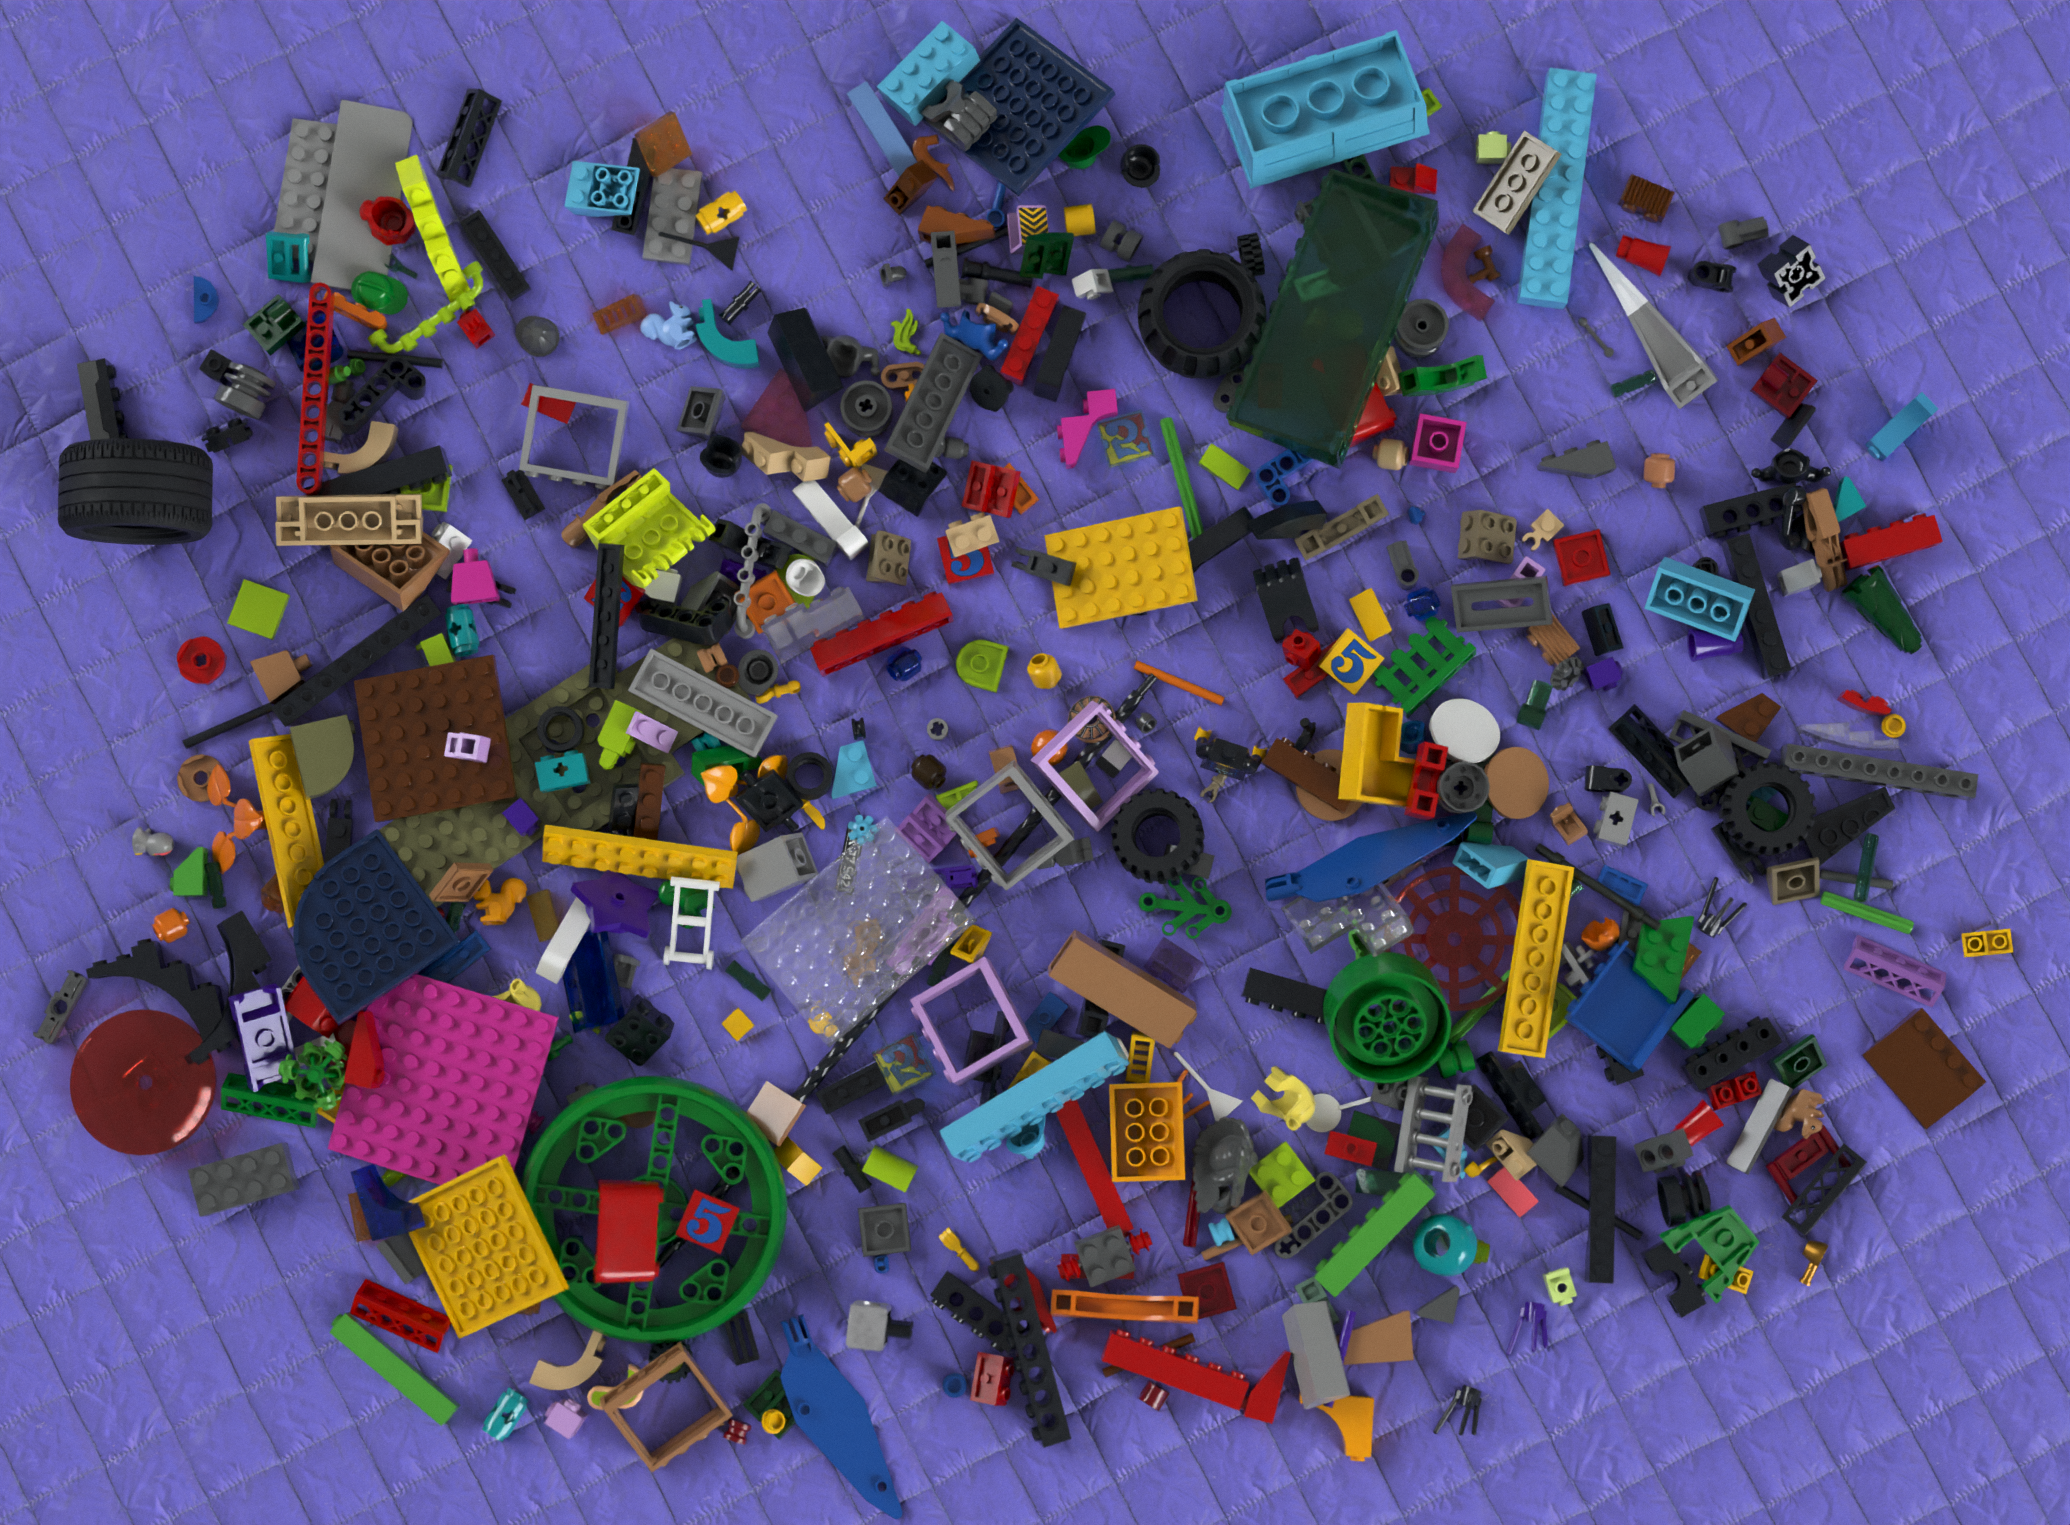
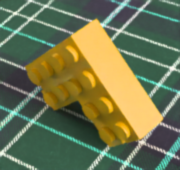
M1347 703L1338 799L1406 808L1415 759L1399 757L1403 708L1371 703Z

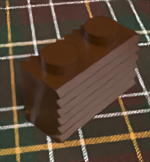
M1631 174L1618 201V205H1621V209L1627 213L1634 214L1637 212L1644 215L1643 218L1651 223L1661 222L1665 217L1675 192Z

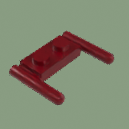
M1823 1124L1820 1131L1811 1134L1807 1139L1803 1137L1765 1167L1792 1205L1798 1196L1787 1181L1797 1176L1828 1153V1150L1834 1156L1840 1147ZM1842 1153L1838 1158L1841 1168L1850 1167V1162Z

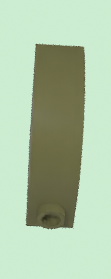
M346 714L290 727L289 733L306 800L331 792L344 780L352 764L354 756L352 734H356L353 720H348Z

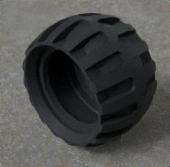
M1210 249L1185 251L1159 265L1145 283L1138 304V326L1141 337L1150 354L1167 370L1191 379L1217 378L1239 368L1251 357L1258 347L1266 324L1264 295L1260 284L1252 272L1244 264L1236 261L1233 256L1224 252H1213ZM1196 281L1215 283L1228 291L1239 307L1241 323L1237 332L1225 343L1212 348H1193L1180 342L1168 330L1163 317L1164 303L1174 290L1186 283Z

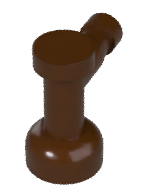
M1491 245L1473 252L1477 260H1482L1485 268L1475 274L1468 275L1471 285L1485 278L1488 279V282H1491L1501 277V273L1497 272L1490 257L1493 253Z

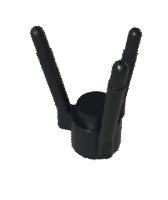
M1715 877L1712 882L1704 908L1697 920L1700 923L1698 929L1712 938L1720 935L1723 929L1747 906V903H1742L1722 922V916L1733 902V898L1730 897L1716 916L1710 913L1707 917L1719 880L1718 877Z
M1463 1385L1461 1391L1456 1390L1453 1400L1437 1423L1433 1433L1437 1434L1457 1402L1461 1400L1459 1405L1466 1408L1461 1421L1459 1435L1462 1436L1471 1409H1474L1471 1433L1476 1435L1482 1391Z

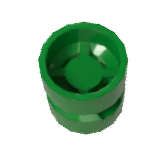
M1467 1040L1453 1043L1452 1048L1446 1046L1444 1052L1436 1061L1442 1079L1455 1076L1458 1070L1465 1073L1475 1069L1474 1058Z

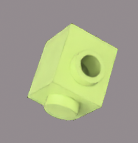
M1498 131L1487 132L1486 135H1478L1476 139V164H1503L1511 152V142H1507V135H1501Z

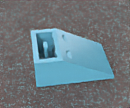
M573 161L564 207L575 215L593 217L631 215L640 168Z

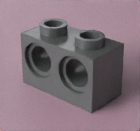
M1684 1128L1652 1137L1633 1145L1644 1173L1653 1170L1657 1174L1668 1170V1165H1671L1672 1168L1680 1167L1686 1164L1685 1159L1694 1156Z

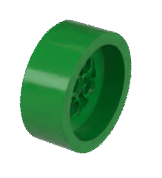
M1381 952L1363 956L1345 966L1335 976L1324 998L1323 1018L1333 1051L1337 1059L1348 1071L1362 1079L1377 1083H1395L1414 1078L1429 1069L1439 1059L1449 1041L1451 1017L1439 982L1429 968L1413 957L1393 952ZM1396 1000H1403L1400 1004H1393ZM1374 1004H1377V1005H1378V1006H1377L1376 1008H1374V1009H1370V1008H1369L1371 1005H1374ZM1410 1017H1417L1413 1021H1408ZM1387 1021H1393L1390 1025H1384ZM1364 1025H1368V1026H1369L1367 1029H1364V1030H1361V1029H1360V1028H1361L1362 1026H1364ZM1404 1037H1407V1038H1408V1039L1405 1040V1041H1402V1042L1399 1041L1401 1038H1404ZM1378 1042H1384L1380 1046H1375Z

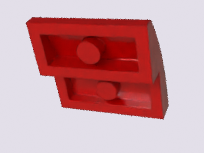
M971 460L961 507L1011 518L1021 471Z

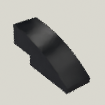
M1318 500L1303 501L1262 514L1249 521L1248 527L1257 540L1299 538L1301 530L1323 529L1327 512Z

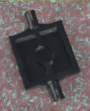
M747 769L740 774V778L748 786L736 794L735 800L765 832L780 824H784L791 833L799 828V825L795 823L791 816L803 807V801L774 769L757 779Z

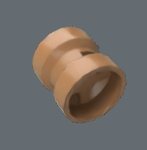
M719 642L711 645L708 649L696 651L706 673L712 671L717 665L723 666L728 663Z

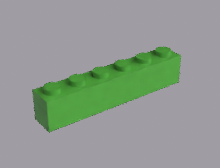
M1416 1170L1412 1174L1407 1172L1398 1181L1400 1186L1395 1191L1390 1189L1381 1200L1384 1203L1378 1209L1374 1206L1365 1215L1367 1220L1361 1226L1356 1224L1348 1233L1350 1238L1345 1243L1340 1241L1331 1250L1333 1255L1328 1260L1323 1258L1315 1267L1317 1272L1314 1278L1334 1297L1436 1195L1437 1190Z

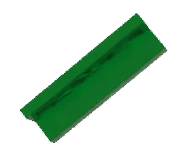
M229 1072L221 1087V1110L315 1128L317 1125L318 1108L315 1109L313 1106L317 1102L316 1099L311 1097H305L302 1100L297 1099L295 1096L297 1091L295 1085L273 1081L264 1084L259 1091L253 1092L248 1088L245 1075ZM228 1096L237 1098L241 1103L228 1102ZM253 1101L259 1102L264 1108H255L251 1103ZM275 1107H283L287 1113H280ZM298 1112H310L311 1119L302 1117Z

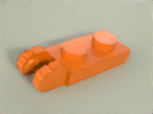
M327 291L323 297V300L327 297ZM334 292L335 312L373 330L383 329L385 331L387 329L388 323L386 318L376 310L368 312V308L360 303H355L354 305L348 302L347 298Z

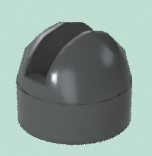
M1141 713L1142 716L1136 718V725L1142 733L1146 734L1155 728L1157 720L1150 713Z

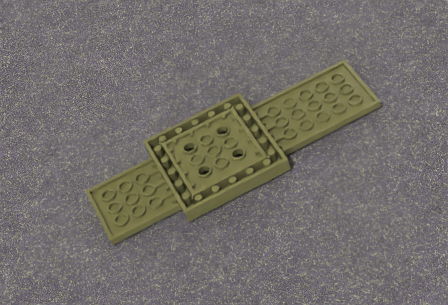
M672 638L655 649V651L717 683L715 673L720 665L715 666L712 671L706 673L696 652L701 649H708L711 645L705 646ZM646 656L620 673L616 669L614 689L589 687V664L505 719L517 797L395 819L379 829V832L436 908L444 902L432 901L429 894L454 862L490 863L495 870L541 840L544 836L545 825L599 832L608 826L613 785L638 784L640 763L664 764L666 766L663 789L686 775L672 753L704 733V731L628 691ZM739 681L735 686L727 688L752 701L748 694L740 687ZM615 700L638 709L644 715L678 731L669 753L662 752L633 738L636 742L630 754L626 753L625 764L622 767L615 766L611 770H604L599 765V758H601L604 748L599 745L598 737ZM555 706H566L574 710L582 719L584 725V737L581 743L574 749L578 750V753L585 755L590 784H586V788L582 793H575L573 787L546 793L540 791L535 762H540L541 757L554 755L555 758L564 757V753H549L547 747L540 741L537 734V723L541 715L546 710ZM593 714L598 715L600 718L599 725L589 727L587 725L588 717ZM559 715L553 717L547 725L548 737L552 741H558L562 744L568 742L575 733L573 721L566 716ZM561 765L560 770L556 772L559 773L561 776H564V772L567 771L568 768H565L563 765ZM520 797L525 800L542 820L539 824L540 829L530 837L528 835L525 837L521 836L502 814Z

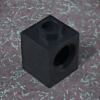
M210 349L199 368L204 375L222 385H227L228 383L224 374L234 373L228 369V365L232 361Z

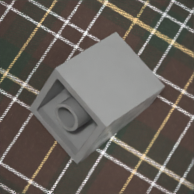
M802 832L777 837L737 856L736 871L745 885L744 891L751 902L766 899L820 877Z

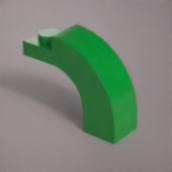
M1475 355L1443 366L1415 367L1398 373L1403 396H1426L1455 391L1473 386L1475 382L1487 379L1483 355Z

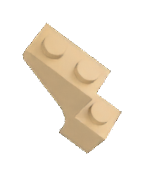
M755 432L744 433V440L741 446L742 455L766 475L791 471L803 482L827 478L831 457L818 446L795 447Z

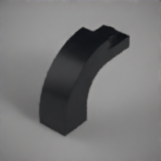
M718 518L714 526L716 530L710 535L708 540L742 557L741 550L748 544L749 537L745 533V529L731 521ZM760 537L756 548L759 557L755 563L775 570L777 568L783 569L789 559L792 547Z

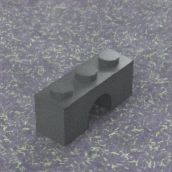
M773 510L763 529L764 536L800 551L828 568L838 549L837 542Z

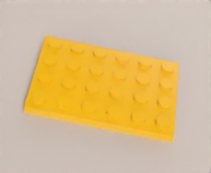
M1180 506L1044 535L1047 554L1077 563L1070 586L1052 581L1060 629L1198 601L1183 510Z

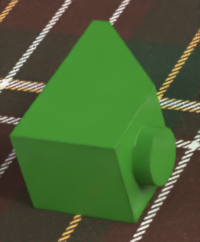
M197 847L174 870V877L170 878V890L174 896L208 897L207 848Z

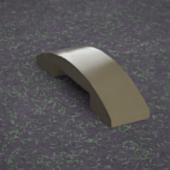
M1376 494L1353 509L1324 524L1323 529L1311 530L1294 541L1305 561L1362 532L1388 516L1389 513L1379 495Z

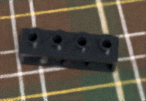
M1757 1016L1746 1023L1747 1028L1742 1031L1737 1028L1726 1034L1727 1040L1719 1044L1717 1040L1706 1046L1705 1049L1707 1051L1700 1056L1695 1053L1685 1059L1686 1064L1681 1066L1696 1092L1702 1091L1782 1043L1768 1017L1760 1019Z

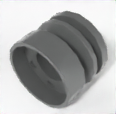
M230 362L228 369L236 373V376L225 373L224 377L232 385L231 387L219 385L213 399L237 413L260 420L266 405L257 398L258 396L270 398L271 393L263 389V386L274 389L275 381L253 367Z
M1465 761L1444 767V771L1440 773L1436 785V794H1439L1437 802L1439 807L1446 812L1460 814L1474 811L1482 806L1488 798L1490 789L1489 780L1484 770L1474 763ZM1458 782L1459 786L1463 787V791L1459 792V795L1458 791L1454 790V786L1458 785Z

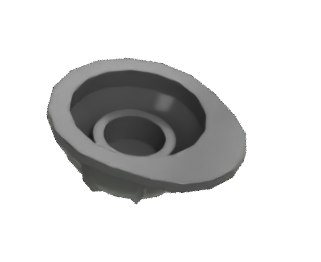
M527 316L518 322L515 329V336L522 348L528 354L536 357H544L551 354L557 348L560 341L557 326L551 320L543 317Z
M760 649L746 653L739 662V685L743 691L751 695L765 692L778 676L779 668L774 656Z

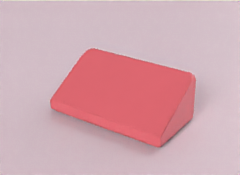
M1504 1166L1486 1181L1519 1218L1539 1202L1520 1180L1516 1181Z

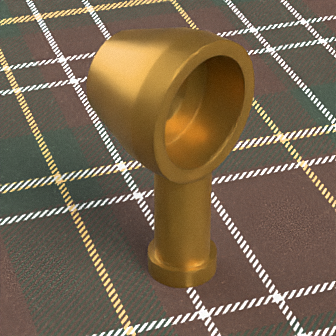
M1808 1241L1802 1254L1810 1262L1802 1278L1800 1277L1799 1279L1801 1283L1807 1286L1811 1285V1280L1829 1246L1828 1244L1819 1241Z

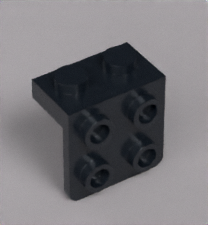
M898 459L885 475L878 491L903 507L906 511L918 517L923 511L928 498L944 480L947 472L932 462L925 473Z
M637 994L631 1000L628 1012L605 1035V1041L634 1064L642 1066L671 1037L674 1022L667 1014L661 1013L653 1007L649 1000L643 999Z

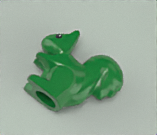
M668 880L660 885L658 895L661 903L671 907L674 904L675 886H670L671 881ZM681 887L679 905L682 913L679 915L702 917L700 911L705 908L707 909L708 891ZM678 924L686 929H692L694 927L690 925Z

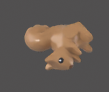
M1805 1089L1799 1090L1797 1094L1788 1099L1773 1128L1777 1131L1785 1132L1793 1128L1796 1121L1803 1123L1802 1136H1804V1139H1807L1811 1134L1817 1133L1823 1127V1123L1817 1118H1823L1824 1114H1822V1111L1817 1110L1816 1106L1817 1104H1823L1825 1099L1822 1098L1821 1094Z

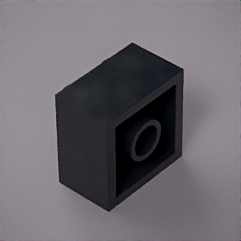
M1473 1084L1471 1089L1473 1097L1468 1108L1463 1141L1476 1153L1510 1117L1476 1084ZM1454 1104L1445 1112V1114H1453Z

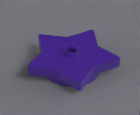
M609 870L605 871L600 879L573 883L570 890L585 905L586 913L591 920V930L593 933L602 931L618 934L630 932L643 938L648 937L650 926L647 911L657 901L659 897L658 891L634 884L625 874Z

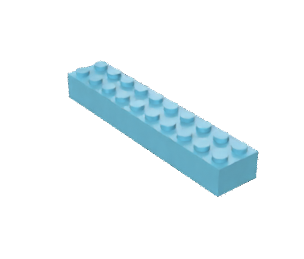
M1549 68L1546 75L1538 139L1562 155L1529 204L1517 303L1562 310L1567 305L1597 74Z

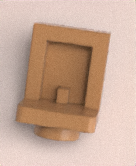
M1570 802L1556 807L1550 814L1552 826L1568 846L1588 834L1587 828L1574 813Z

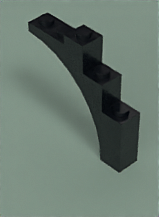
M241 910L216 926L224 941L229 959L230 984L228 997L260 988L261 986L253 973L257 975L268 968L266 963L272 960ZM228 998L222 1015L212 1032L197 1048L184 1056L188 1065L196 1062L197 1066L210 1059L208 1055L210 1052L217 1050L220 1053L230 1047L229 1041L235 1049L241 1046L237 1024L233 1020Z
M151 938L137 941L138 945L131 947L133 957L130 954L120 955L116 957L114 962L107 963V960H101L92 963L93 967L86 969L89 979L112 976L132 977L160 987L174 997L189 1013L199 1030L202 1042L214 1029L225 1007L220 986L207 982L197 985L198 989L196 990L190 964L177 960L167 963L168 967L166 968L160 942L152 941Z

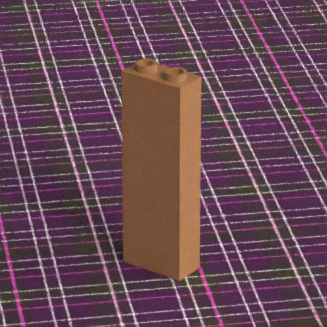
M1074 929L1048 966V974L1051 978L1169 1049L1174 1043L1177 1044L1184 1034L1183 1030L1187 1024L1191 1025L1197 1017L1194 1001Z

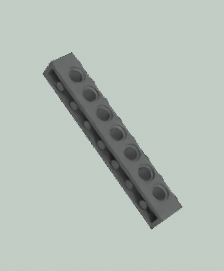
M1794 744L1782 746L1780 765L1790 766L1789 770H1796L1800 774L1961 800H1971L1976 797L1979 774Z

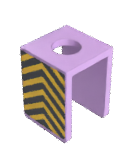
M1019 205L1017 213L1007 214L1011 254L1024 253L1028 236L1049 233L1047 210L1044 205Z

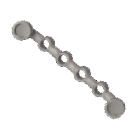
M764 503L758 504L754 508L751 522L745 526V533L749 536L748 544L741 550V555L745 562L744 568L740 569L737 574L738 579L741 581L740 591L734 595V602L738 605L734 629L736 634L743 639L751 638L755 633V625L746 618V610L751 605V598L749 597L750 585L755 581L753 567L754 562L759 557V553L756 550L757 542L763 533L760 524H766L773 512ZM749 574L748 578L744 580V576ZM745 597V600L740 603V600Z

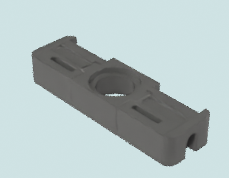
M67 971L69 975L60 992L56 991L44 1012L47 1015L38 1032H33L36 1038L42 1039L48 1044H55L89 982L87 977L75 971ZM60 1000L65 1001L67 1004V1010L63 1014H58L55 1010V1004Z

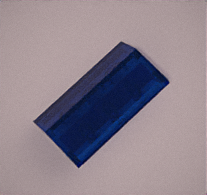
M592 930L585 932L562 975L574 1033L613 1025L625 1015L607 931L593 933ZM582 1011L583 1017L577 1019L575 1013Z

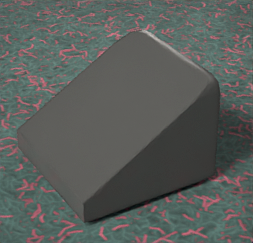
M995 292L991 293L987 305L1009 316L1013 310V302Z

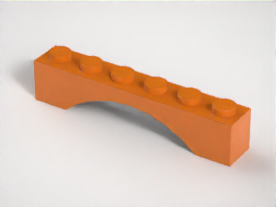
M1052 1289L1051 1315L1052 1317L1198 1324L1199 1297L1117 1295Z

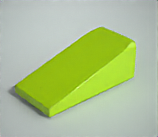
M1212 443L1198 463V466L1237 491L1251 471Z

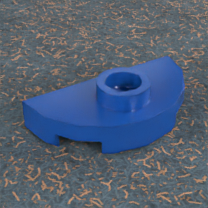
M194 276V323L198 324L206 322L217 311L219 296L211 282L203 277Z

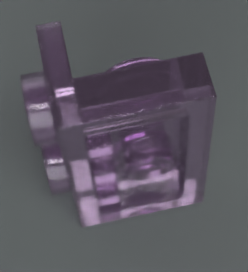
M1163 937L1144 968L1152 976L1168 983L1174 990L1184 993L1204 963Z

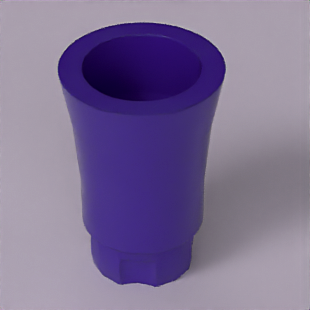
M1689 629L1687 635L1689 657L1692 662L1706 658L1741 653L1743 651L1742 633H1739L1734 642L1704 630Z

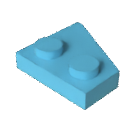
M864 741L841 746L831 794L832 799L877 787Z

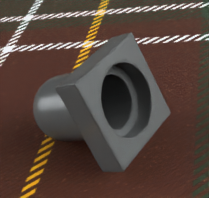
M889 263L884 264L879 269L883 287H888L893 281L903 280L907 274L904 267H890Z

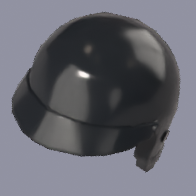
M1137 144L1128 148L1120 161L1121 174L1124 179L1132 186L1139 188L1150 187L1156 183L1160 175L1159 154L1153 147L1146 144Z
M723 435L712 436L707 442V447L700 453V461L711 475L719 478L730 477L741 466L742 448L730 437Z

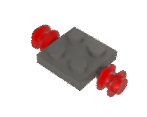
M1120 1225L1075 1241L1074 1244L1080 1258L1078 1260L1079 1263L1071 1255L1069 1256V1261L1065 1263L1059 1259L1061 1264L1057 1265V1269L1061 1279L1066 1278L1069 1282V1277L1072 1275L1079 1278L1081 1268V1270L1084 1269L1090 1287H1094L1136 1271L1130 1251L1132 1248L1133 1252L1137 1255H1140V1249L1143 1248L1150 1251L1148 1246L1153 1244L1148 1231L1143 1233L1140 1228V1234L1136 1236L1130 1232L1128 1243V1241H1125Z

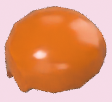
M1046 729L1034 737L1031 744L1033 757L1059 733L1058 730ZM1066 743L1047 761L1051 766L1059 764L1064 759L1068 750V744Z
M1605 917L1604 923L1597 922L1596 920L1591 921L1582 931L1581 939L1595 951L1607 950L1615 944L1620 934L1619 925L1615 920Z

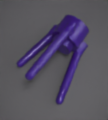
M1525 1302V1308H1520L1519 1317L1506 1351L1507 1356L1512 1352L1524 1317H1526V1322L1532 1323L1531 1351H1536L1538 1323L1540 1322L1543 1347L1545 1349L1548 1348L1547 1311H1544L1545 1304Z

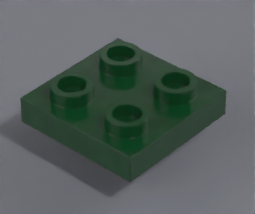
M279 294L242 324L270 356L306 326L305 322Z

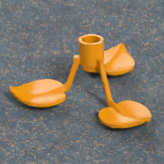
M772 755L766 758L759 767L758 778L774 769L785 780L788 769L786 755ZM730 765L717 766L702 772L701 776L708 799L713 803L725 800L742 818V822L736 823L731 830V851L738 852V855L749 851L758 841L760 826L754 819L748 820L745 814L730 799V797L735 796L738 792L737 784H747L744 780H737V770Z

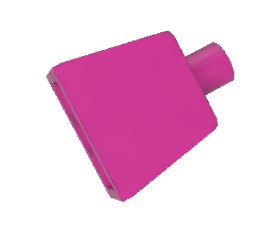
M476 548L463 550L464 563L453 565L451 602L454 605L500 601L490 563L487 560L479 561L478 549Z

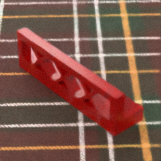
M368 1279L364 1280L356 1292L350 1314L437 1354L441 1349L444 1336L452 1325L447 1315ZM359 1303L367 1306L370 1311L367 1312L358 1308ZM384 1314L390 1317L392 1321L389 1322L384 1320L381 1315ZM406 1324L412 1327L414 1331L410 1332L406 1330L403 1325ZM425 1335L437 1338L436 1343L428 1340Z

